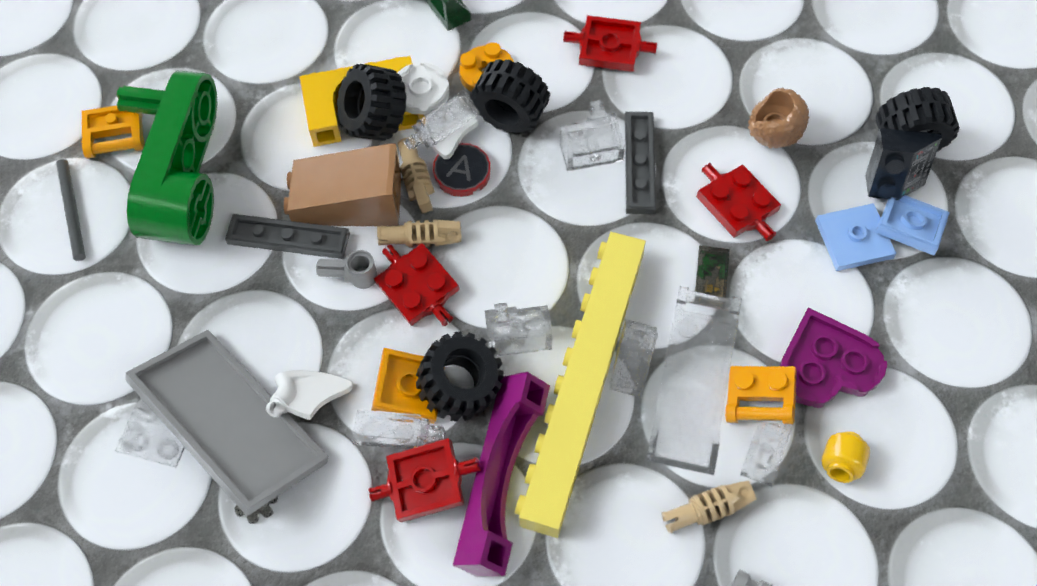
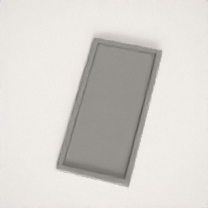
M209 330L125 372V381L246 516L327 464L329 456L288 413H284L276 418L267 413L266 405L270 402L272 396Z

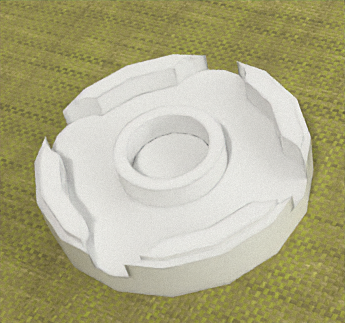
M421 63V65L417 66L411 64L397 72L402 77V82H404L406 87V112L428 114L438 110L448 99V78L445 72L438 66L430 63Z

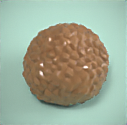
M782 87L773 90L758 105H755L752 110L750 120L748 121L750 135L763 146H768V148L777 149L797 143L803 137V133L808 125V105L792 89H784Z

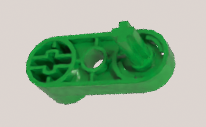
M177 70L171 75L165 91L131 86L119 87L116 94L119 111L156 115L128 193L126 211L131 233L136 238L200 245L205 240L210 229L214 209V191L211 179L207 174L199 173L217 115V89L214 79L210 74Z

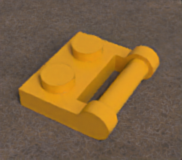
M117 105L82 111V150L86 159L95 158L96 154L134 149L135 151L144 149L142 113L119 111ZM131 133L130 138L94 143V139Z
M730 366L728 400L725 410L726 422L772 420L782 421L783 424H794L796 368L794 366ZM740 401L783 402L782 407H739Z

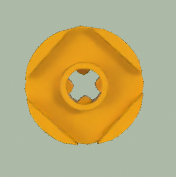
M495 42L475 47L462 54L459 72L463 86L472 92L483 73L481 70L491 61L495 62L497 59L513 61L511 55L504 49H501V46Z

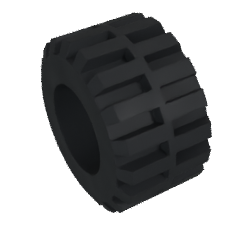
M497 59L495 62L491 61L488 63L470 95L472 106L487 123L504 132L514 134H527L533 131L550 100L548 86L538 74L534 73L529 67L527 68L519 62L515 63L508 59H505V61Z
M361 63L354 65L352 69L350 68L347 71L346 77L344 76L339 88L337 99L339 123L346 134H349L351 137L386 141V139L393 137V133H397L399 125L402 124L407 100L406 87L404 82H402L400 74H397L393 69Z
M930 87L915 88L897 94V96L887 100V103L879 108V112L875 116L878 131L880 128L941 134L942 139L937 152L951 144V141L956 139L957 133L960 130L950 96H948L946 91H941L940 88L936 87L932 89Z
M454 332L452 337L449 334L443 335L439 341L436 340L432 343L417 369L416 376L419 378L416 381V389H422L419 397L422 402L425 400L429 402L426 408L431 412L434 409L439 411L438 417L442 419L449 415L451 421H458L462 416L464 421L470 420L474 414L476 416L480 415L501 389L502 383L500 381L504 378V370L499 369L502 365L501 358H495L494 355L497 351L493 346L488 348L485 345L487 340L481 337L478 341L474 339L475 334L468 332L466 337L462 335V332ZM457 365L466 369L473 378L474 388L465 389L452 384L445 374L444 367Z

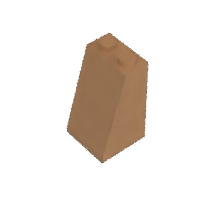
M396 143L293 160L292 172L287 173V187L290 190L289 197L284 198L285 215H289L291 221L326 226H399L402 173Z

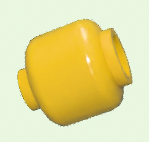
M850 431L831 435L826 443L821 458L822 466L833 480L841 483L852 482L861 478L865 473L870 457V447L857 433Z

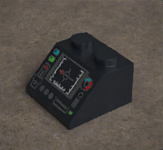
M880 128L865 174L868 197L882 199L894 197L896 198L895 200H900L904 195L907 196L924 186L942 139L941 134Z

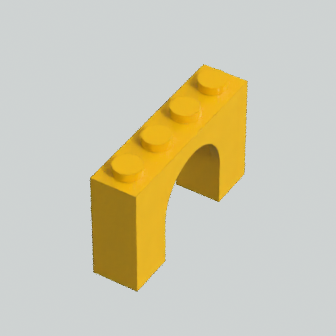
M410 55L365 64L393 69L398 72L405 66L413 63ZM353 66L299 76L308 129L314 147L342 142L337 118L338 92L344 76L346 77L347 71L350 68L352 69ZM405 111L403 122L399 125L398 131L424 126V114H412Z

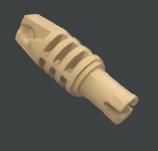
M410 137L403 138L397 143L403 162L401 164L402 177L410 201L417 200L423 214L433 210L429 195L435 193L426 162L419 158L414 140Z
M435 219L433 222L424 220L425 222L420 223V220H416V223L407 221L404 225L377 226L378 246L405 244L409 248H413V245L419 246L421 243L426 244V247H430V244L440 246L461 242L460 221Z
M749 480L729 485H720L692 496L688 500V504L662 512L661 515L664 522L675 519V522L665 525L667 531L671 534L694 523L704 526L732 515L737 510L755 501L756 496Z

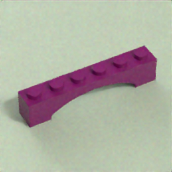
M529 372L504 376L500 381L502 386L496 395L479 460L481 471L476 472L452 566L476 577H505L513 545V542L507 539L505 524L509 482L518 453L529 430L538 416L544 414L550 389L549 384Z

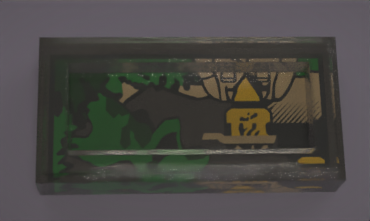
M699 245L693 304L716 307L725 306L730 249Z

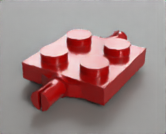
M587 15L586 24L581 33L565 30L563 37L564 43L579 44V65L622 71H634L635 59L639 52L656 54L657 42L641 41V22Z
M711 163L706 164L702 168L701 172L710 179L711 183L699 189L696 197L733 238L745 231L755 229L766 241L771 240L776 235V232L765 221L768 217L779 211L781 204L743 164L724 174H720Z
M421 243L403 256L399 255L393 245H388V250L385 247L382 250V254L390 261L391 265L376 276L374 281L410 326L423 317L432 314L436 316L442 326L448 325L447 321L451 323L453 317L443 306L448 298L458 292L460 288L426 246Z
M449 438L386 456L389 471L387 483L369 488V497L372 502L390 497L394 503L396 519L401 523L465 505L461 488L462 476L480 472V463L477 457L459 463L455 458L453 442Z

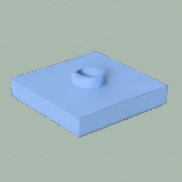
M906 195L900 200H895L896 198L894 197L889 198L875 233L934 256L939 248L949 212Z
M874 203L817 215L815 222L836 271L894 259L896 252L890 238L875 233L881 218Z

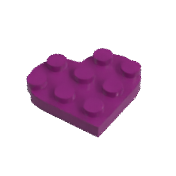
M808 307L779 366H794L797 370L795 402L814 408H822L826 403L832 401L839 391L857 397L867 395L869 391L877 387L885 376L887 361H884V356L878 349L880 346L878 342L868 335Z

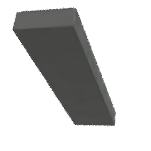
M625 111L626 214H655L654 112Z
M233 214L225 240L229 245L344 259L350 232L349 228Z

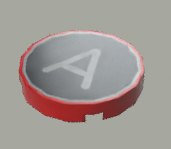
M459 143L450 159H444L438 154L433 162L435 181L440 186V189L453 196L467 197L473 195V192L478 189L482 190L490 179L491 165L487 154L481 148L469 143Z

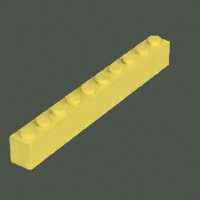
M610 231L607 242L602 241L600 244L597 259H600L601 262L599 268L593 267L589 280V285H593L590 294H584L580 308L584 315L582 321L576 320L573 328L572 338L576 340L573 348L567 347L564 356L563 366H567L565 375H558L554 394L558 395L555 405L549 404L545 415L544 423L549 425L546 434L540 433L537 439L535 453H539L536 465L530 463L527 470L525 483L529 484L526 496L520 494L517 501L515 514L519 515V527L554 538L559 537L642 262L646 240Z

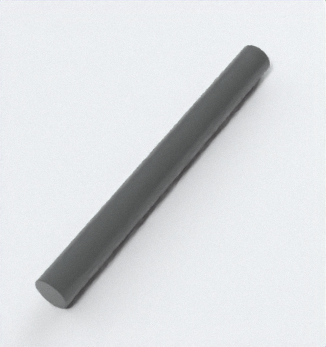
M60 159L56 162L72 256L75 261H81L86 256L69 164L67 160Z

